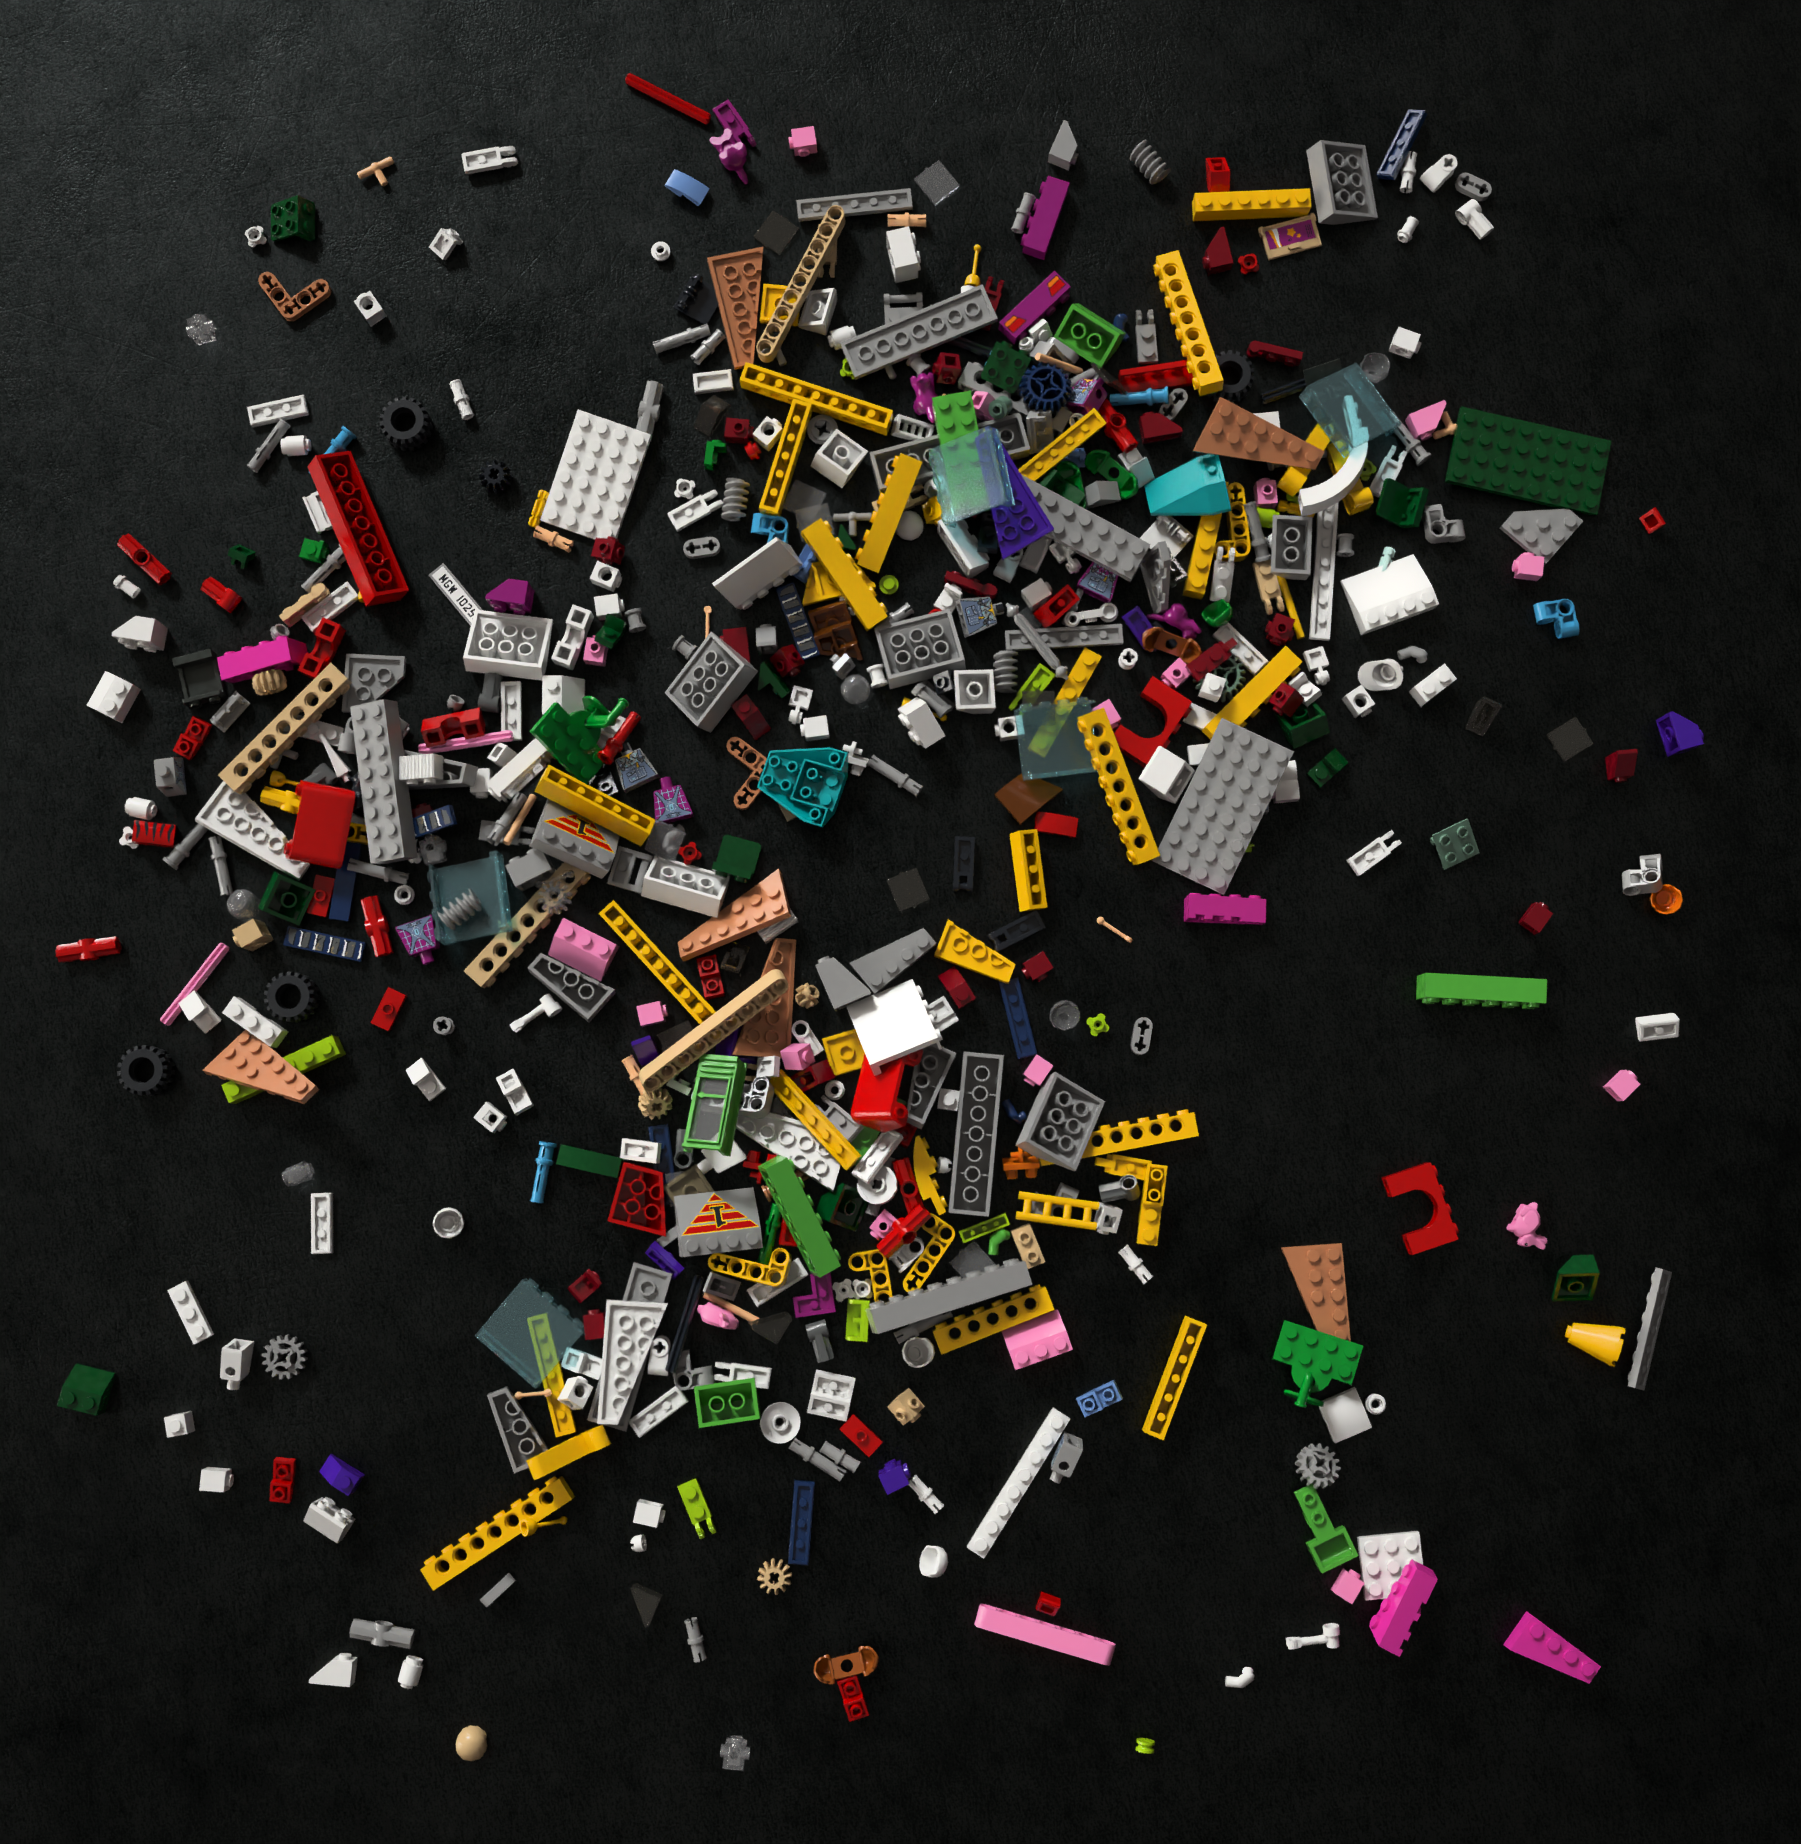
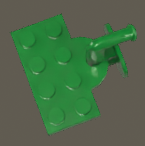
M584 696L582 698L585 710L575 711L571 714H568L558 702H555L529 732L572 777L588 784L604 764L597 756V753L602 751L597 745L601 728L614 726L617 723L616 719L629 706V702L624 698L618 699V704L611 712L592 696Z
M1284 1320L1273 1360L1292 1366L1291 1374L1293 1381L1300 1389L1299 1393L1285 1389L1284 1394L1297 1399L1295 1405L1302 1408L1307 1407L1306 1403L1324 1407V1402L1310 1397L1311 1393L1323 1391L1328 1387L1332 1379L1352 1386L1363 1345Z

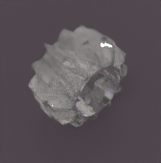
M550 881V888L546 885L542 886L546 890L545 893L539 891L538 894L544 898L539 899L538 903L544 904L542 906L544 911L549 908V914L552 915L555 910L560 915V908L565 911L568 910L565 903L572 904V901L567 899L572 896V893L566 892L569 887L567 885L562 887V882L558 881L555 886L554 882ZM553 894L558 895L557 898L559 900L557 902L553 900Z

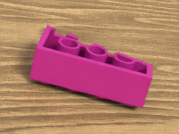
M278 636L276 640L271 642L262 641L254 647H242L241 651L225 652L224 656L217 657L221 680L235 683L252 679L256 674L267 670H294V666L301 664L308 651L306 643L288 638V636Z
M1190 893L1184 898V922L1263 925L1266 923V899H1261L1259 895H1250L1249 898H1243L1241 895H1229L1227 897L1221 896V894L1201 895L1200 893Z
M1411 1559L1409 1564L1405 1565L1401 1577L1392 1585L1389 1596L1382 1601L1380 1610L1371 1618L1369 1625L1378 1646L1398 1657L1401 1656L1403 1651L1400 1649L1403 1640L1408 1641L1411 1635L1409 1630L1412 1622L1418 1621L1421 1615V1604L1427 1603L1438 1580L1433 1570Z
M1527 1611L1503 1644L1515 1653L1589 1684L1601 1668L1600 1665Z

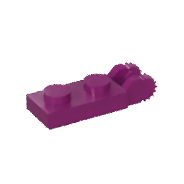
M729 99L712 109L723 128H729L732 131L736 143H742L740 138L745 136L752 147L757 145L749 132V128Z

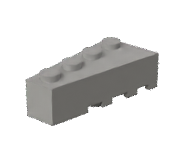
M404 750V756L421 755V753ZM443 758V780H436V784H424V781H421L416 786L408 785L409 790L473 787L478 767Z
M922 928L850 962V966L873 994H877L935 947L936 942Z
M542 953L528 967L529 972L589 1023L615 995V989L585 976L581 972L573 970Z
M937 1044L922 1048V1059L918 1065L913 1066L906 1103L908 1110L907 1123L919 1129H922L956 1055L955 1052L942 1046V1049L939 1050Z
M508 1386L489 1393L487 1397L513 1472L516 1473L529 1468L526 1460L549 1448Z

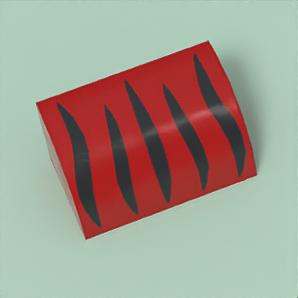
M134 820L132 843L173 848L176 825Z

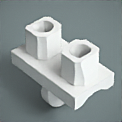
M853 741L851 746L844 744L843 750L849 752L848 763L853 764L850 773L860 776L864 767L866 768L869 759L858 756L862 755L863 750L856 748L857 742Z

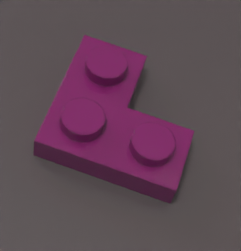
M829 1272L820 1278L810 1274L813 1294L793 1297L796 1318L836 1312L831 1273Z

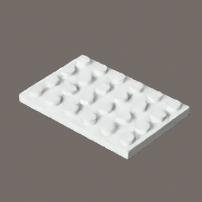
M578 409L540 520L594 540L596 537L607 539L608 536L617 538L652 435Z

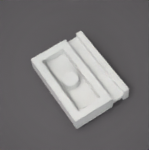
M318 491L310 496L302 497L317 533L321 534L325 530L333 529Z
M944 996L928 1005L930 1011H927V1014H932L936 1023L933 1026L934 1030L939 1029L941 1032L959 1021Z

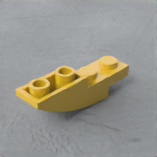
M917 1136L914 1143L913 1161L918 1189L923 1200L931 1197L938 1214L941 1215L946 1212L945 1208L948 1205L944 1196L939 1197L936 1191L939 1189L935 1177L931 1179L929 1176L936 1172L935 1168L938 1165L934 1156L929 1157L926 1151L929 1149V1145L925 1137L921 1139L920 1136Z
M1147 1163L1138 1218L1139 1225L1136 1242L1138 1244L1157 1246L1168 1166Z

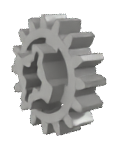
M289 1334L285 1335L284 1339L280 1335L277 1336V1341L271 1339V1345L264 1347L267 1353L262 1354L263 1357H266V1361H263L262 1365H268L265 1371L272 1370V1377H276L279 1374V1379L281 1380L285 1378V1375L290 1379L293 1377V1374H300L299 1369L305 1368L302 1361L308 1360L307 1357L303 1356L307 1349L302 1350L301 1347L304 1343H297L298 1337H293L290 1340ZM286 1343L291 1345V1347L286 1348L284 1345L281 1344ZM290 1352L286 1360L280 1361L285 1353ZM284 1366L288 1370H281L278 1367Z
M1312 1443L1308 1448L1305 1446L1296 1456L1298 1460L1295 1462V1465L1300 1467L1296 1470V1473L1303 1475L1300 1480L1306 1479L1307 1486L1313 1483L1314 1489H1317L1320 1485L1322 1489H1325L1328 1485L1331 1486L1334 1480L1339 1477L1337 1472L1340 1471V1467L1336 1466L1339 1459L1333 1458L1335 1452L1329 1453L1328 1446L1322 1449L1320 1443L1316 1447Z

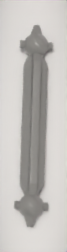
M1006 603L1007 616L1014 618L1016 625L1047 664L1056 670L1055 677L1068 680L1067 666H1061L1056 655L1024 615L1019 613V606Z

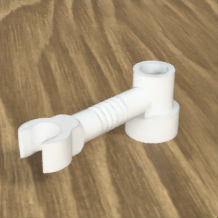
M548 993L540 999L542 1004L522 1018L512 1022L510 1027L513 1031L518 1032L544 1011L550 1018L557 1015L562 1010V1007Z
M1336 1623L1324 1624L1322 1626L1323 1635L1302 1638L1287 1637L1286 1645L1288 1649H1297L1302 1646L1327 1643L1328 1648L1339 1647V1625Z

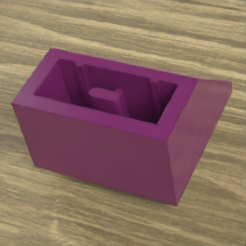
M507 579L486 594L485 599L496 612L505 613L508 610L513 611L516 615L524 616L525 613L531 614L535 591L528 581Z

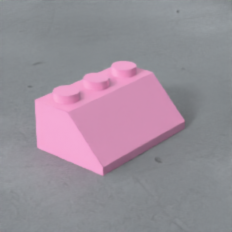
M563 918L553 937L548 955L601 982L619 946Z
M1058 1309L1002 1331L1015 1370L1073 1350Z

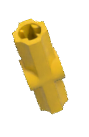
M268 786L264 787L260 795V802L278 807L292 814H298L300 801L298 796H295V792L288 790L285 792Z

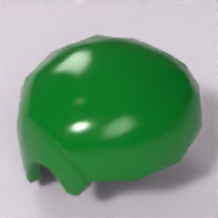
M1221 599L1208 605L1203 610L1202 617L1209 626L1222 627L1233 617V609L1230 603H1226L1225 600Z

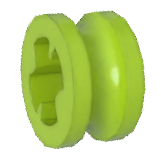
M1148 1738L1136 1739L1138 1743L1136 1751L1147 1754L1154 1753L1152 1748L1155 1745L1154 1740Z

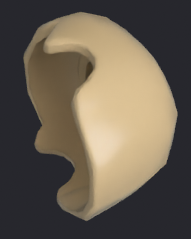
M470 1725L463 1728L456 1740L457 1754L467 1761L480 1759L487 1749L486 1732L479 1726Z

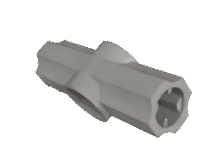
M647 381L643 401L639 404V419L636 430L653 436L655 423L658 422L660 415L663 384L656 381Z
M356 1618L353 1619L349 1632L350 1638L371 1641V1644L385 1647L392 1645L406 1649L411 1648L415 1636V1630L393 1626L391 1622H372Z

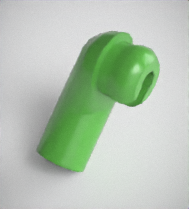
M1001 1228L990 1236L988 1254L998 1255L999 1244L1004 1240H1008L1011 1236L1009 1230Z

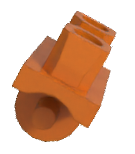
M1018 1147V1152H1010L1011 1158H1002L1003 1169L1006 1172L1007 1179L1018 1178L1017 1170L1025 1169V1176L1027 1178H1036L1037 1168H1040L1038 1157L1031 1156V1154Z

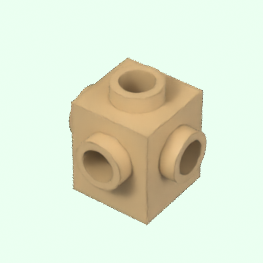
M908 1388L898 1395L887 1407L901 1424L905 1425L909 1421L911 1423L915 1422L921 1416L919 1412L925 1406Z

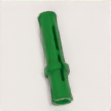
M772 1203L769 1219L765 1222L767 1226L762 1240L763 1248H760L757 1262L769 1264L778 1228H781L780 1220L782 1215L776 1203Z

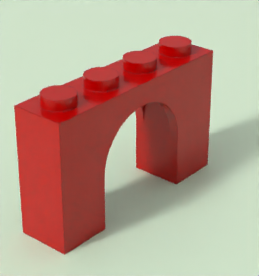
M1152 676L1140 696L1163 713L1165 718L1163 732L1153 738H1143L1120 724L1114 733L1121 753L1144 768L1158 746L1167 748L1171 742L1168 740L1171 733L1174 735L1181 727L1179 721L1182 717L1186 719L1192 710L1189 707L1192 701Z
M1431 1162L1382 1177L1388 1197H1394L1412 1190H1420L1427 1194L1432 1201L1433 1216L1430 1222L1423 1228L1402 1235L1407 1252L1410 1255L1458 1240L1457 1234H1459L1457 1225L1452 1223L1450 1217L1452 1215L1451 1208L1448 1203H1445L1443 1198L1445 1196L1444 1188L1441 1184H1438L1436 1178L1438 1177V1172L1435 1165H1432Z

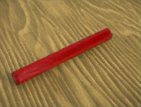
M631 73L627 74L625 78L627 85L704 124L709 123L711 119L710 113Z

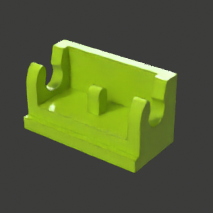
M848 1298L846 1340L868 1341L869 1320L865 1309L870 1308V1300Z

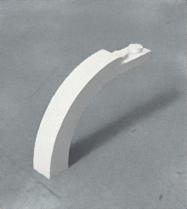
M1351 396L1343 397L1341 408L1350 445L1349 457L1338 473L1329 480L1319 485L1299 490L1298 503L1301 516L1321 512L1339 502L1353 489L1362 473L1368 448L1367 428H1361L1360 420L1356 419L1357 406L1356 403L1353 404Z

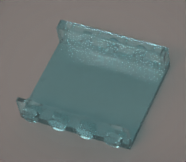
M1357 363L1308 385L1299 396L1343 458L1347 457L1354 448L1382 434H1385L1386 437L1392 435L1402 424Z
M987 426L928 450V460L934 475L933 482L938 493L937 501L942 511L941 519L945 526L956 528V522L1000 505L1005 507L1015 505L998 429Z
M1088 697L1077 698V702H1069V699L1058 700V704L1052 705L1050 701L1040 702L1039 706L1032 707L1031 703L1021 704L1020 708L1014 710L1023 781L1098 772L1092 766L1091 759L1093 758L1090 751H1087L1084 744L1085 737L1077 726V717L1090 713V704L1095 703V700H1088Z
M497 850L489 852V858L442 868H436L432 864L429 865L427 878L429 883H431L429 895L434 908L432 909V918L436 925L434 936L440 943L447 945L513 931L503 855ZM471 888L481 902L482 911L475 910V916L468 914V921L462 919V925L459 926L455 923L456 929L451 930L440 919L437 911L444 914L443 906L450 909L449 902L456 905L455 898L458 897L463 900L462 893L469 896L468 889Z
M525 1278L521 1280L476 1333L475 1337L536 1389L585 1332L584 1324L579 1319L571 1318L568 1315L569 1311L564 1306H557L553 1302L554 1298L546 1291L542 1293L538 1289L539 1285L531 1278L527 1280Z

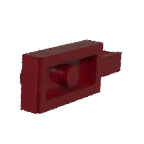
M1231 638L1225 644L1220 641L1188 663L1185 668L1196 682H1199L1207 673H1211L1226 662L1232 655L1230 651L1238 643L1234 638Z

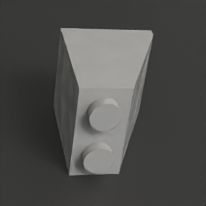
M829 956L818 960L819 964L815 966L835 1012L849 1004L872 996L870 990L834 957L829 958Z

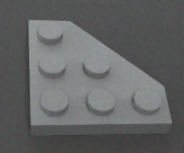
M1570 509L1513 512L1500 529L1527 552L1534 553V556L1544 557L1545 565L1580 526L1583 520Z
M1166 541L1158 542L1145 555L1140 564L1153 613L1159 615L1168 610L1171 551L1167 547Z
M346 654L345 676L352 684L349 690L343 694L342 712L351 713V706L380 700L405 678L406 657Z

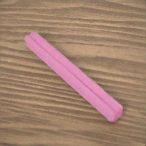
M507 730L488 733L484 736L466 740L464 737L449 739L446 741V744L429 748L423 743L418 745V751L421 754H431L497 744L498 742H511L514 739L513 732Z
M224 943L218 944L160 1018L162 1023L168 1026L172 1024L182 1011L179 1002L194 990L197 992L229 951L227 945Z

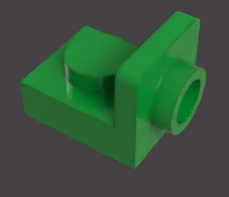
M721 440L707 441L704 460L705 470H713L714 464H717L718 453L716 452L727 453L726 443H723Z
M304 538L299 557L324 564V560L330 551L329 546L322 540L318 542Z

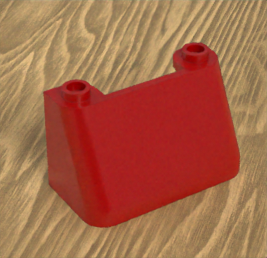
M300 780V784H297L295 789V796H298L300 803L293 840L291 839L289 843H285L284 854L290 860L340 869L343 864L355 803V791Z
M923 1049L880 1065L882 1073L874 1076L866 1054H864L851 1108V1117L854 1122L882 1133L906 1126L908 1110L905 1105L896 1102L904 1066L912 1067L918 1065L922 1059Z

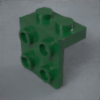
M296 195L272 204V241L277 242L294 235L307 241L315 240V203Z
M1002 341V343L996 342L981 373V378L1010 393H1015L1022 376L1033 360L1029 357V353L1021 349L1017 352L1012 349L1013 345Z
M1053 468L1040 482V485L1079 506L1086 499V494L1065 481L1059 472Z
M1386 478L1376 508V514L1401 528L1419 527L1429 490L1424 487L1408 488L1391 478Z
M724 835L717 860L713 862V872H716L715 875L722 878H727V876L734 877V880L740 883L752 882L761 845L731 835Z

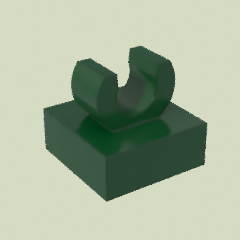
M240 544L229 548L228 556L232 557V565L237 564L238 560L241 561L240 569L246 568L248 562L253 560L256 554L255 551Z

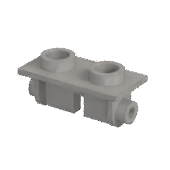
M235 691L212 716L210 721L225 733L251 703Z

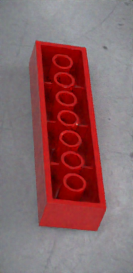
M351 451L315 455L307 467L365 606L400 601L409 589Z

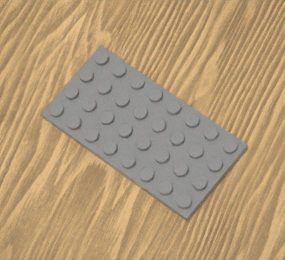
M1221 718L1158 848L1160 856L1153 858L1152 861L1224 895L1294 751Z

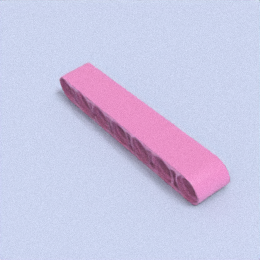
M980 1604L974 1624L988 1631L1108 1666L1111 1664L1116 1645L1108 1640L986 1604Z

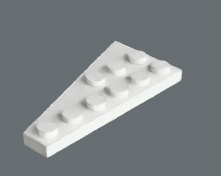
M224 781L195 818V822L300 881L310 867V863L287 859L284 854V846L289 841L282 831L277 829L273 821L246 793L239 794L235 792Z
M770 1112L765 1118L760 1119L738 1116L736 1129L777 1156L780 1155L791 1159L798 1170L830 1191H834L841 1165L801 1121Z
M607 1300L597 1424L618 1425L668 1303Z

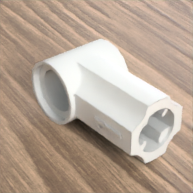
M1474 199L1468 201L1455 213L1459 222L1463 225H1468L1480 240L1494 229L1492 224L1482 214L1481 206Z
M799 1020L793 1024L792 1034L799 1043L810 1044L814 1056L824 1050L807 1022ZM796 1025H805L806 1033L798 1035L795 1032Z

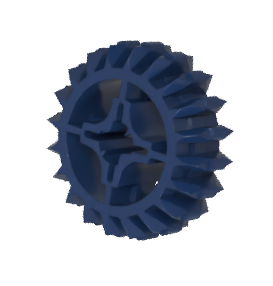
M1040 362L1038 368L1033 365L1030 370L1027 369L1025 371L1019 388L1021 390L1020 396L1024 397V404L1029 403V409L1034 407L1035 411L1051 410L1053 413L1054 409L1059 412L1061 407L1066 406L1067 401L1071 397L1072 387L1070 386L1072 382L1068 380V373L1063 374V368L1058 370L1056 369V364L1050 367L1049 363L1043 366ZM1047 384H1049L1048 389H1046L1043 393L1044 388H1046Z

